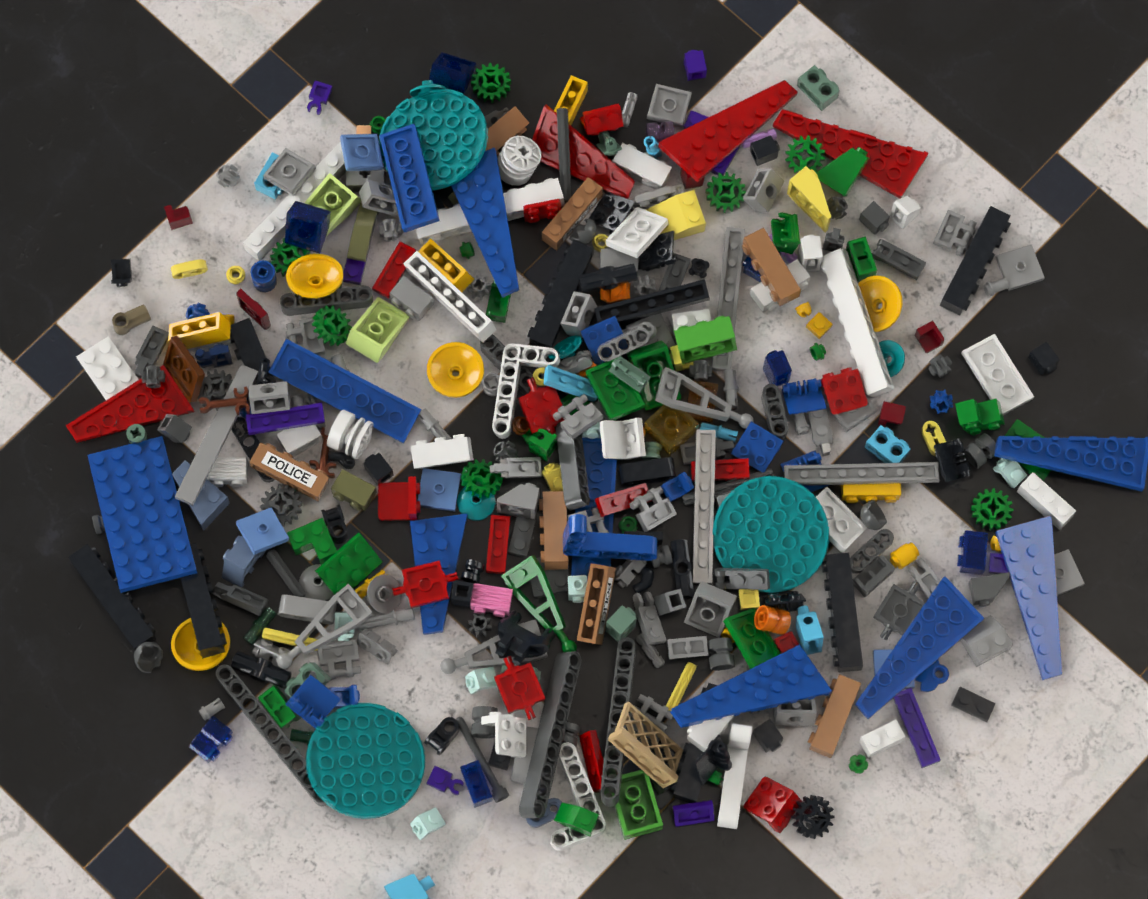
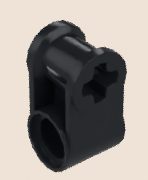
M340 504L326 511L324 509L321 510L332 541L337 544L344 543L348 538V532ZM336 530L344 531L343 534L339 536L334 534Z
M453 717L443 719L437 728L428 735L424 743L426 745L429 744L437 751L438 755H441L459 733L457 720ZM448 723L455 724V729L451 732L445 730V726Z

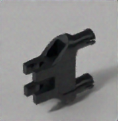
M513 610L507 618L501 619L498 623L500 641L495 653L503 656L510 649L516 654L512 662L520 665L525 658L538 657L545 654L549 650V644L556 637V634L553 630L548 634L550 628H547L541 636H538L517 625L522 616L519 612L515 615L517 611Z

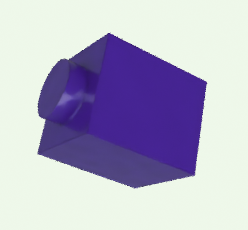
M690 50L684 53V65L688 81L706 78L707 68L703 50Z

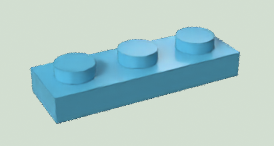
M551 365L545 368L544 385L578 397L585 394L588 400L592 402L597 400L598 397L587 378Z

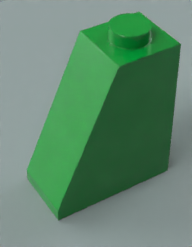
M860 147L857 150L851 148L816 172L819 181L843 196H847L870 159L866 156L868 152Z

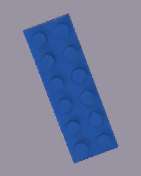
M411 124L379 135L403 232L405 233L440 221L416 125Z

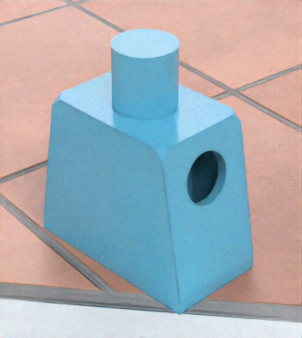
M806 605L798 607L795 626L800 646L807 655L822 652L824 637L816 612H809V608Z
M411 874L385 885L384 888L391 899H429L425 891L435 886L429 875L418 881L415 874Z

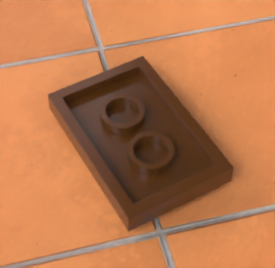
M173 336L170 338L163 365L190 403L197 402L205 373L180 338Z

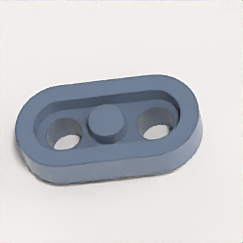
M558 798L548 799L544 816L538 821L526 818L527 823L531 827L538 828L553 821L562 801ZM556 806L558 810L551 812L550 808Z

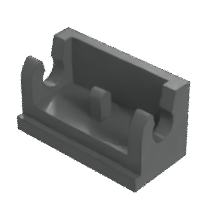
M881 555L852 579L853 585L866 597L894 572L895 567Z

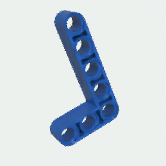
M574 514L569 517L563 532V554L579 557L651 561L657 558V538L646 535L587 532L586 516Z

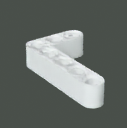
M508 344L504 348L492 425L493 431L498 438H508L512 432V420L514 418L521 366L546 368L548 365L557 367L560 363V357L555 349L522 344ZM512 350L518 352L514 358L508 357L509 352ZM534 352L537 354L535 359H527L529 353ZM555 355L556 358L553 362H547V356ZM514 369L515 373L512 376H506V371ZM505 388H512V392L509 395L503 394ZM503 406L510 407L506 414L500 413V409ZM500 425H506L507 429L504 432L500 433L497 431Z
M732 723L727 747L732 768L729 771H724L717 822L718 827L737 829L747 751L751 740L752 726Z
M569 742L561 745L559 760L578 806L584 808V805L587 803L593 804L595 809L592 812L599 814L597 822L602 824V828L600 830H593L591 837L584 834L580 838L573 835L574 830L569 827L556 830L551 835V846L556 851H563L596 838L604 833L606 827L605 819L577 750ZM570 749L573 754L570 757H564L562 751ZM572 767H577L580 773L578 775H571L569 770ZM579 785H584L587 787V791L581 794L577 792L576 788ZM557 836H562L565 842L562 845H557L554 839Z

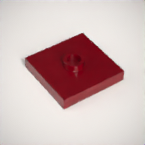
M240 288L236 292L239 306L264 330H267L271 326L268 313L257 301H254Z

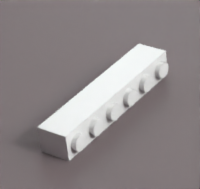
M418 251L403 263L408 273L480 341L484 342L496 331L492 320Z

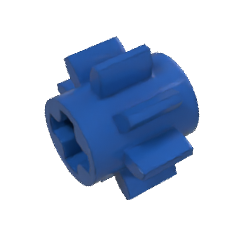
M199 302L197 305H190L186 311L187 320L210 315L208 309H205L206 305Z
M945 389L943 391L936 390L934 396H930L931 409L935 408L937 414L940 412L947 413L949 407L953 408L952 394L947 395Z

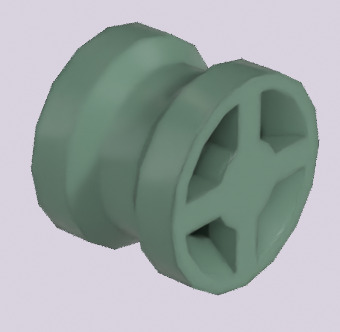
M133 424L128 427L126 435L131 444L147 440V433L142 425Z
M645 442L646 456H643L642 459L644 461L660 459L659 453L662 450V445L656 442Z

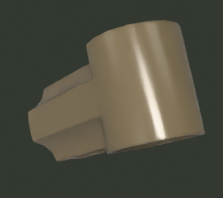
M143 304L125 313H116L112 318L113 328L117 334L125 335L130 329L150 321L151 317L146 306ZM120 321L126 322L124 326L117 325Z

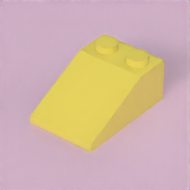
M805 166L789 180L787 195L826 233L829 228L831 214L817 173Z
M694 190L675 195L646 209L668 219L669 225L660 234L674 230V240L705 231L706 222Z

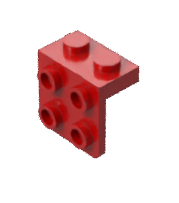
M619 103L583 112L580 122L587 135H598L603 131H615L619 127H623Z
M560 199L523 206L525 222L534 223L543 218L553 219L561 210Z
M849 367L840 370L841 373L834 375L833 372L822 375L823 378L820 379L821 388L824 387L831 414H840L865 407L868 404L858 369L852 370Z
M416 476L408 477V482H389L378 485L379 520H417V513H420L421 507L420 501H417V494H420V483H417Z
M763 777L743 807L746 811L767 821L774 831L781 833L787 827L791 816L795 813L793 808L799 807L797 801L802 802V800L788 787L768 777Z

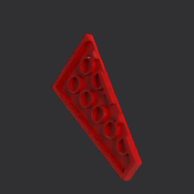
M546 104L543 107L532 140L541 150L542 157L540 162L559 170L557 113ZM569 124L571 175L583 181L589 177L603 187L604 190L629 199L636 181Z
M162 365L160 368L161 371L164 370L165 382H161L160 387L148 388L141 378L70 422L66 427L76 443L127 430L133 424L143 426L159 422L164 419L166 414H174L178 417L195 411L166 367Z

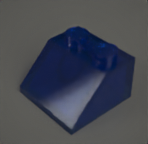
M441 52L432 64L429 80H432L433 84H439L447 89L464 94L468 89L476 62Z
M295 201L286 216L285 243L320 254L329 229L331 211Z

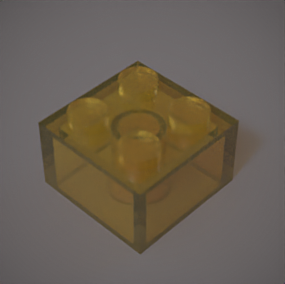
M663 405L644 423L645 431L657 443L661 444L662 448L670 456L680 445L691 438L699 427V424L688 412Z

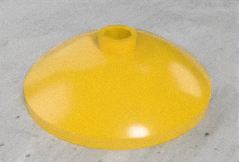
M309 254L296 259L289 266L286 280L289 288L295 294L305 298H322L332 294L340 287L343 281V269L337 260L328 255Z
M870 276L863 279L858 285L867 307L874 332L884 331L891 327L900 316L903 305L900 289L892 280L883 276ZM880 303L883 305L881 309L878 308Z
M451 342L438 347L431 354L427 363V377L430 384L437 392L447 397L457 398L472 393L478 388L484 376V364L481 356L473 347L465 343ZM453 372L459 373L458 376H453L452 374Z
M191 618L181 623L175 630L171 640L172 653L177 662L183 667L195 671L208 670L221 663L230 648V636L225 625L222 623V627L219 628L220 634H225L227 642L224 645L225 652L202 659Z

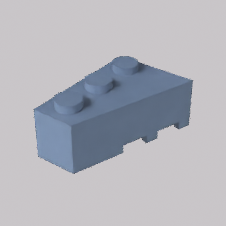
M186 460L172 473L178 487H180L190 467ZM206 479L194 505L189 506L204 531L230 502L223 492Z
M239 535L233 543V548L231 550L228 549L223 556L222 578L233 585L243 587L244 577L248 572L250 574L253 572L254 568L252 566L258 558H262L266 550L253 555L244 537Z

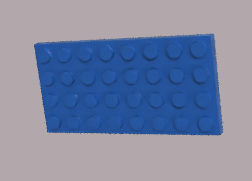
M163 436L87 455L120 592L123 593L196 574L197 570L179 500L175 499L177 491Z

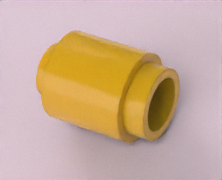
M912 542L909 544L905 543L890 553V562L895 568L903 569L917 559L919 551Z

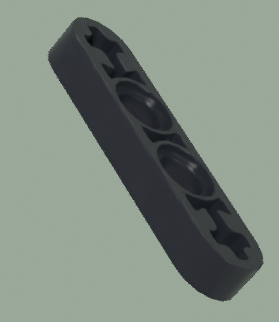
M237 417L231 430L247 457L251 460L260 442L255 434H248L247 421L243 417ZM238 422L240 425L243 424L242 427L245 432L243 435L239 428H236V423ZM251 437L254 439V444L252 446H245L244 440ZM257 471L264 482L270 483L275 480Z

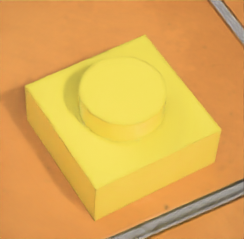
M739 589L740 610L758 609L760 607L758 590Z

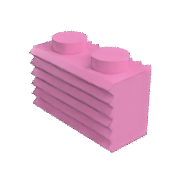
M474 583L470 605L471 610H474V613L477 614L490 612L496 617L508 616L513 589Z

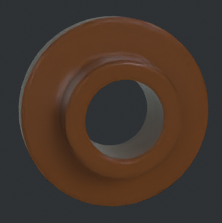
M517 416L512 420V429L517 435H524L529 430L525 417Z

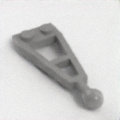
M667 367L662 371L655 401L674 409L722 421H727L728 418L739 422V425L744 429L748 427L751 421L754 423L753 417L750 414L745 413L741 415L731 411L732 405L685 375ZM680 384L702 397L700 406L676 400ZM708 401L723 410V412L707 408Z
M347 584L328 601L294 641L297 646L289 653H282L277 657V665L282 669L289 668L292 664V659L301 652L307 655L357 628L370 618L373 612L352 587ZM339 603L353 621L328 633L320 623L335 605ZM317 629L323 637L305 646L304 641Z
M536 619L518 624L530 632L541 636ZM499 635L466 651L464 658L457 660L444 659L440 665L442 672L451 674L457 667L467 664L469 669L506 665L503 660L504 658H499V655L495 653L497 650L495 644L500 641ZM487 648L490 649L493 659L473 661L472 656ZM547 652L538 657L525 658L521 664L547 658Z

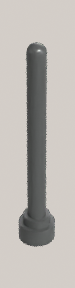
M458 717L456 720L459 728L493 789L492 797L496 803L503 801L509 796L507 789L499 785L474 737L471 736V732L464 719Z

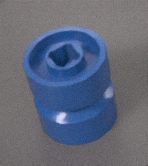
M264 260L254 263L250 271L254 287L260 292H270L277 284L274 266Z

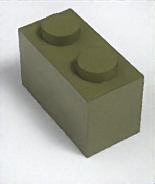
M343 469L331 487V492L335 499L341 502L345 500L357 511H360V509L366 511L377 493L375 486Z

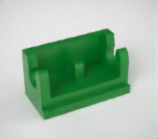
M781 212L778 213V217L785 219L771 220L772 241L777 251L793 254L800 244L797 214L791 215Z
M495 281L491 285L486 316L492 321L505 323L511 294L502 298Z
M538 429V432L544 435V439L531 436L529 439V452L547 462L557 448V435H552L544 429Z
M273 685L258 697L281 729L289 728L290 723L301 719L298 714L285 705L288 699L279 687Z

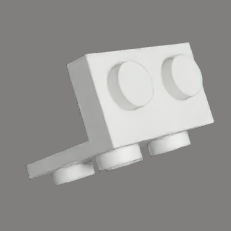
M642 418L624 421H600L602 452L605 459L629 460L646 456Z
M490 712L489 716L481 717V725L495 727L496 754L519 758L526 756V718L515 717V714L501 715V712Z

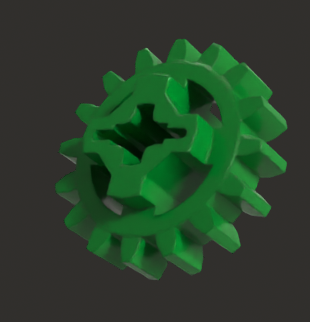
M489 63L488 67L482 64V70L476 68V74H472L473 81H471V87H473V93H477L478 99L483 97L484 102L487 99H490L491 103L494 102V99L501 101L500 96L506 97V91L510 92L509 85H511V79H508L510 74L509 72L505 73V67L499 69V64H496L495 67H492L491 63Z
M809 135L806 140L800 136V141L793 139L794 145L788 144L790 151H785V154L789 157L785 160L786 162H791L788 167L789 169L795 168V174L805 166L808 167L811 162H815V164L808 167L810 170L812 169L817 172V167H823L820 162L826 160L822 156L826 152L825 150H820L823 145L822 143L816 144V138L811 141ZM803 145L801 149L795 150L798 146ZM811 145L816 148L818 154L811 151ZM807 152L810 157H806V160H803V157L800 155H804ZM793 158L799 159L800 167L795 164Z
M728 172L725 173V176L718 173V178L712 176V182L707 183L709 188L705 191L706 194H710L706 197L707 201L711 200L710 206L716 205V211L722 208L723 213H726L727 209L733 212L734 206L739 209L740 203H744L742 196L746 193L743 190L745 184H740L741 178L736 180L735 174L733 173L732 176H729ZM714 187H715L716 190L718 191V193L716 194V196H714V193H713ZM736 188H737V190H738V196H737V198L735 197L736 195L734 194V191H735ZM723 190H724L725 192H726V191H729V194H727V193L722 194V192H723Z
M290 237L289 241L283 238L282 244L277 242V248H272L273 254L270 255V258L273 261L271 264L276 267V273L281 271L282 277H284L289 266L296 259L302 257L299 255V250L305 256L311 253L310 248H306L305 242L301 244L299 238L296 242L293 241L292 237ZM279 258L283 261V265L280 264Z
M333 305L330 308L325 306L319 309L316 315L313 316L315 321L312 323V326L316 327L313 332L319 334L318 339H324V344L329 342L330 346L334 344L339 346L347 341L352 326L348 325L351 320L345 318L347 314H341V308L335 310Z
M475 459L474 464L468 462L467 467L464 466L461 474V485L466 486V492L472 491L471 496L478 494L479 498L482 495L489 498L490 493L496 495V491H500L503 478L501 473H490L492 461L487 464L485 459H482L481 463Z
M995 488L990 493L985 489L984 495L979 492L977 498L973 500L975 505L971 506V510L975 511L972 517L978 518L975 523H983V529L986 525L989 526V531H992L993 526L997 530L1000 529L1001 524L1005 527L1007 525L1006 520H1011L1012 516L1010 514L1014 511V509L1009 508L1012 505V501L1007 502L1009 496L1005 495L1003 497L1002 490L995 493ZM989 498L988 502L980 504L983 500ZM991 504H992L993 510H995V512L993 513V515H992L991 509L989 508V507L991 506ZM1004 515L1001 519L996 520L997 516Z

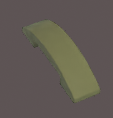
M360 203L355 219L347 258L366 262L372 232L379 212L363 208L362 203Z

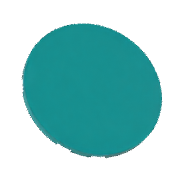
M432 89L431 91L419 92L418 95L410 99H405L386 118L380 132L381 135L411 124L416 125L432 191L449 187L470 174L483 157L488 142L487 122L479 106L472 99L463 95V93L450 89ZM379 136V146H380L382 161H383V164H384V167H385L386 171L388 172L387 165H386V161H385V157H384V153H383V149H382V145H381V141H380V136Z
M758 477L736 487L721 503L713 524L714 549L723 568L769 569L770 588L758 591L767 593L787 591L807 581L822 564L829 545L828 520L819 500L803 485L783 477Z
M351 704L337 709L323 719L324 723L320 727H316L309 740L306 753L307 774L317 795L335 811L354 818H379L402 808L417 792L425 770L424 747L418 733L410 725V722L398 712L396 713L378 704Z

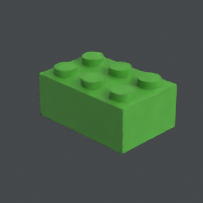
M719 316L709 322L700 321L696 325L690 327L681 326L674 330L682 364L737 350L730 316Z
M643 770L622 775L620 798L614 807L624 840L662 830L663 822L649 776Z

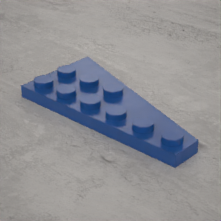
M468 514L410 521L415 566L440 560L445 575L456 573ZM453 581L447 583L449 599L420 606L424 635L443 632Z

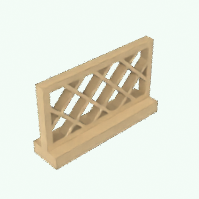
M628 701L624 704L615 732L609 735L608 741L662 788L677 782L679 776L676 774L683 749ZM628 712L632 713L634 720L630 719ZM642 723L647 727L648 732H644ZM632 724H636L639 733L635 734ZM655 735H657L660 738L662 743L661 745H658ZM646 736H650L652 746H649ZM637 737L641 738L642 743L637 740ZM669 747L676 752L674 757H672ZM660 748L664 749L666 758H663ZM650 749H654L656 755H654Z

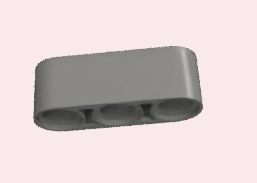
M636 327L601 344L597 351L598 356L603 361H611L646 344L649 341L650 334L646 328ZM638 331L646 333L644 340L639 341L636 339L635 336ZM621 339L628 340L629 345L626 349L619 348L618 343ZM609 347L612 353L609 357L601 355L603 348Z
M281 595L278 615L311 622L328 601ZM337 604L323 619L321 624L331 625L334 623Z
M526 726V756L523 758L515 757L512 782L525 783L538 728Z

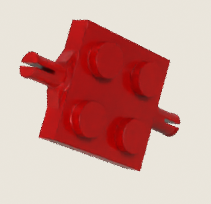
M532 377L526 380L531 391L517 398L530 431L533 434L538 432V429H544L552 435L556 434L554 427L559 422L564 421L563 418L556 421L553 417V414L562 406L555 388L550 386L537 387L535 379Z
M439 560L403 569V586L392 588L394 596L405 593L409 598L411 608L449 599L447 583L459 579L457 572L445 575Z
M508 656V659L505 657L503 660L507 670L502 674L494 676V680L508 714L518 710H525L528 720H532V718H536L532 706L545 700L532 664L530 662L522 666H515L511 656Z

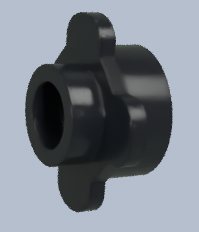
M697 258L692 259V267L689 269V274L705 278L707 276L706 270L710 266L709 262Z

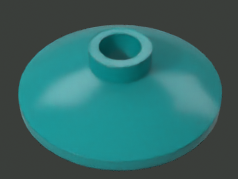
M432 80L422 81V85L410 90V95L414 97L419 92L447 88L439 84H433Z
M579 335L568 337L555 345L553 349L557 351L560 359L573 357L575 351L582 343V338ZM555 355L548 356L552 361L556 358Z
M891 340L879 342L889 375L893 377L904 366V350L898 343ZM891 357L892 361L887 363V359Z
M465 486L457 498V506L460 513L468 514L467 519L473 521L489 517L495 508V496L491 493L489 498L482 495L479 498L480 501L475 503L473 498L478 497V494L471 496L472 491L466 492Z

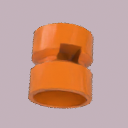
M761 605L755 613L754 624L758 630L783 635L790 627L791 615L787 610Z

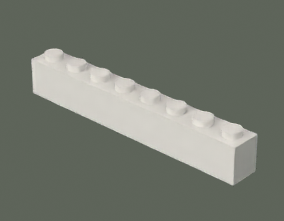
M341 141L316 166V169L295 195L289 194L243 242L245 251L257 261H260L293 227L296 221L294 215L326 176L330 173L336 179H339L346 172Z
M549 178L538 184L531 183L524 188H513L503 193L508 221L524 217L523 206L560 199L561 206L565 205L558 178ZM459 204L448 209H438L440 221L416 229L420 245H424L430 238L435 242L471 232Z
M839 248L823 256L821 268L827 275V286L834 295L832 300L835 307L839 310L838 318L840 323L844 325L846 331L844 336L852 348L850 353L852 358L856 360V369L859 370L860 377L862 378L865 394L875 398L894 390V386L873 330V325L848 252Z

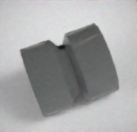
M983 433L975 439V444L970 443L964 448L965 451L963 453H966L964 456L968 458L967 461L974 468L979 469L987 462V458L992 459L994 457L996 443L988 434Z
M716 638L707 641L708 654L711 655L709 657L710 670L720 671L735 667L734 655L730 653L733 651L731 638Z
M490 706L473 707L472 720L475 723L472 724L471 736L486 739L495 738V727L481 725V717L489 716L490 712H498L497 708Z

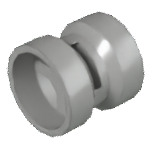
M491 372L483 377V391L488 396L497 395L500 377L498 374Z

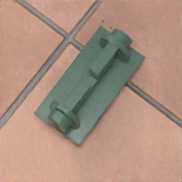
M607 131L598 134L600 143L596 144V146L604 155H615L619 150H622V147L613 137L609 136Z
M621 356L614 359L609 370L610 373L639 393L651 378Z

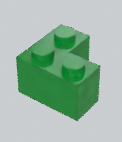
M970 399L955 403L959 424L970 435L980 434L981 430L985 429L996 430L1001 425H1005L1001 405L997 399L980 403Z
M323 518L287 532L289 542L296 556L314 549L322 565L337 552Z

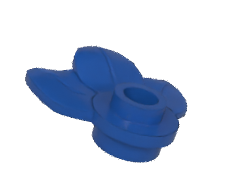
M937 660L915 680L922 682L921 691L931 692L937 688L938 684H943L948 680L949 671L947 667L941 665L939 660ZM939 671L943 676L938 678L935 673Z

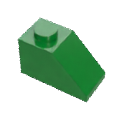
M562 802L554 821L591 837L599 814L580 806Z

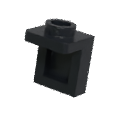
M131 258L112 259L111 284H116V287L128 286V283L132 282Z

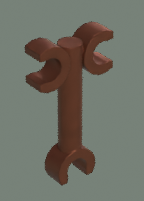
M247 386L244 387L245 391L243 394H238L237 388H234L235 398L209 401L205 397L199 398L200 404H207L206 407L200 408V413H208L211 408L236 406L237 416L240 415L239 410L241 408H246L247 414H250V406L247 403L249 395Z
M322 427L323 444L320 462L310 460L309 464L316 466V471L320 469L326 472L329 478H335V473L328 472L330 468H337V465L332 462L327 464L330 448L327 446L329 435H325V428Z

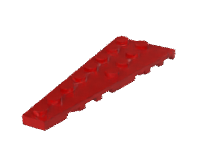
M783 80L659 142L658 147L698 183L796 97L798 91L787 81Z
M784 109L781 110L772 126L797 141H800V136L806 140L809 135L811 141L816 138V144L822 143L823 145L820 150H825L826 152L822 155L832 161L851 148L856 150L858 147L868 152L866 156L870 159L859 176L899 199L902 198L929 154L926 151H917L912 149L913 147H904L892 141L880 140L875 136L852 129L846 130L835 124L829 125L818 119L812 120L803 117L801 114ZM811 145V149L817 152L816 148Z

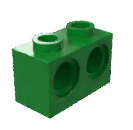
M866 236L848 241L846 251L848 252L858 283L867 277L876 276L877 268Z

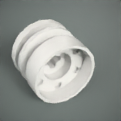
M514 136L505 143L497 157L500 177L505 183L522 185L533 175L542 156L540 148L532 139L525 136Z
M343 409L332 425L327 439V446L340 451L346 445L345 454L349 456L352 453L353 458L359 459L370 442L374 423L371 421L365 423V419L360 418L354 424L355 414Z

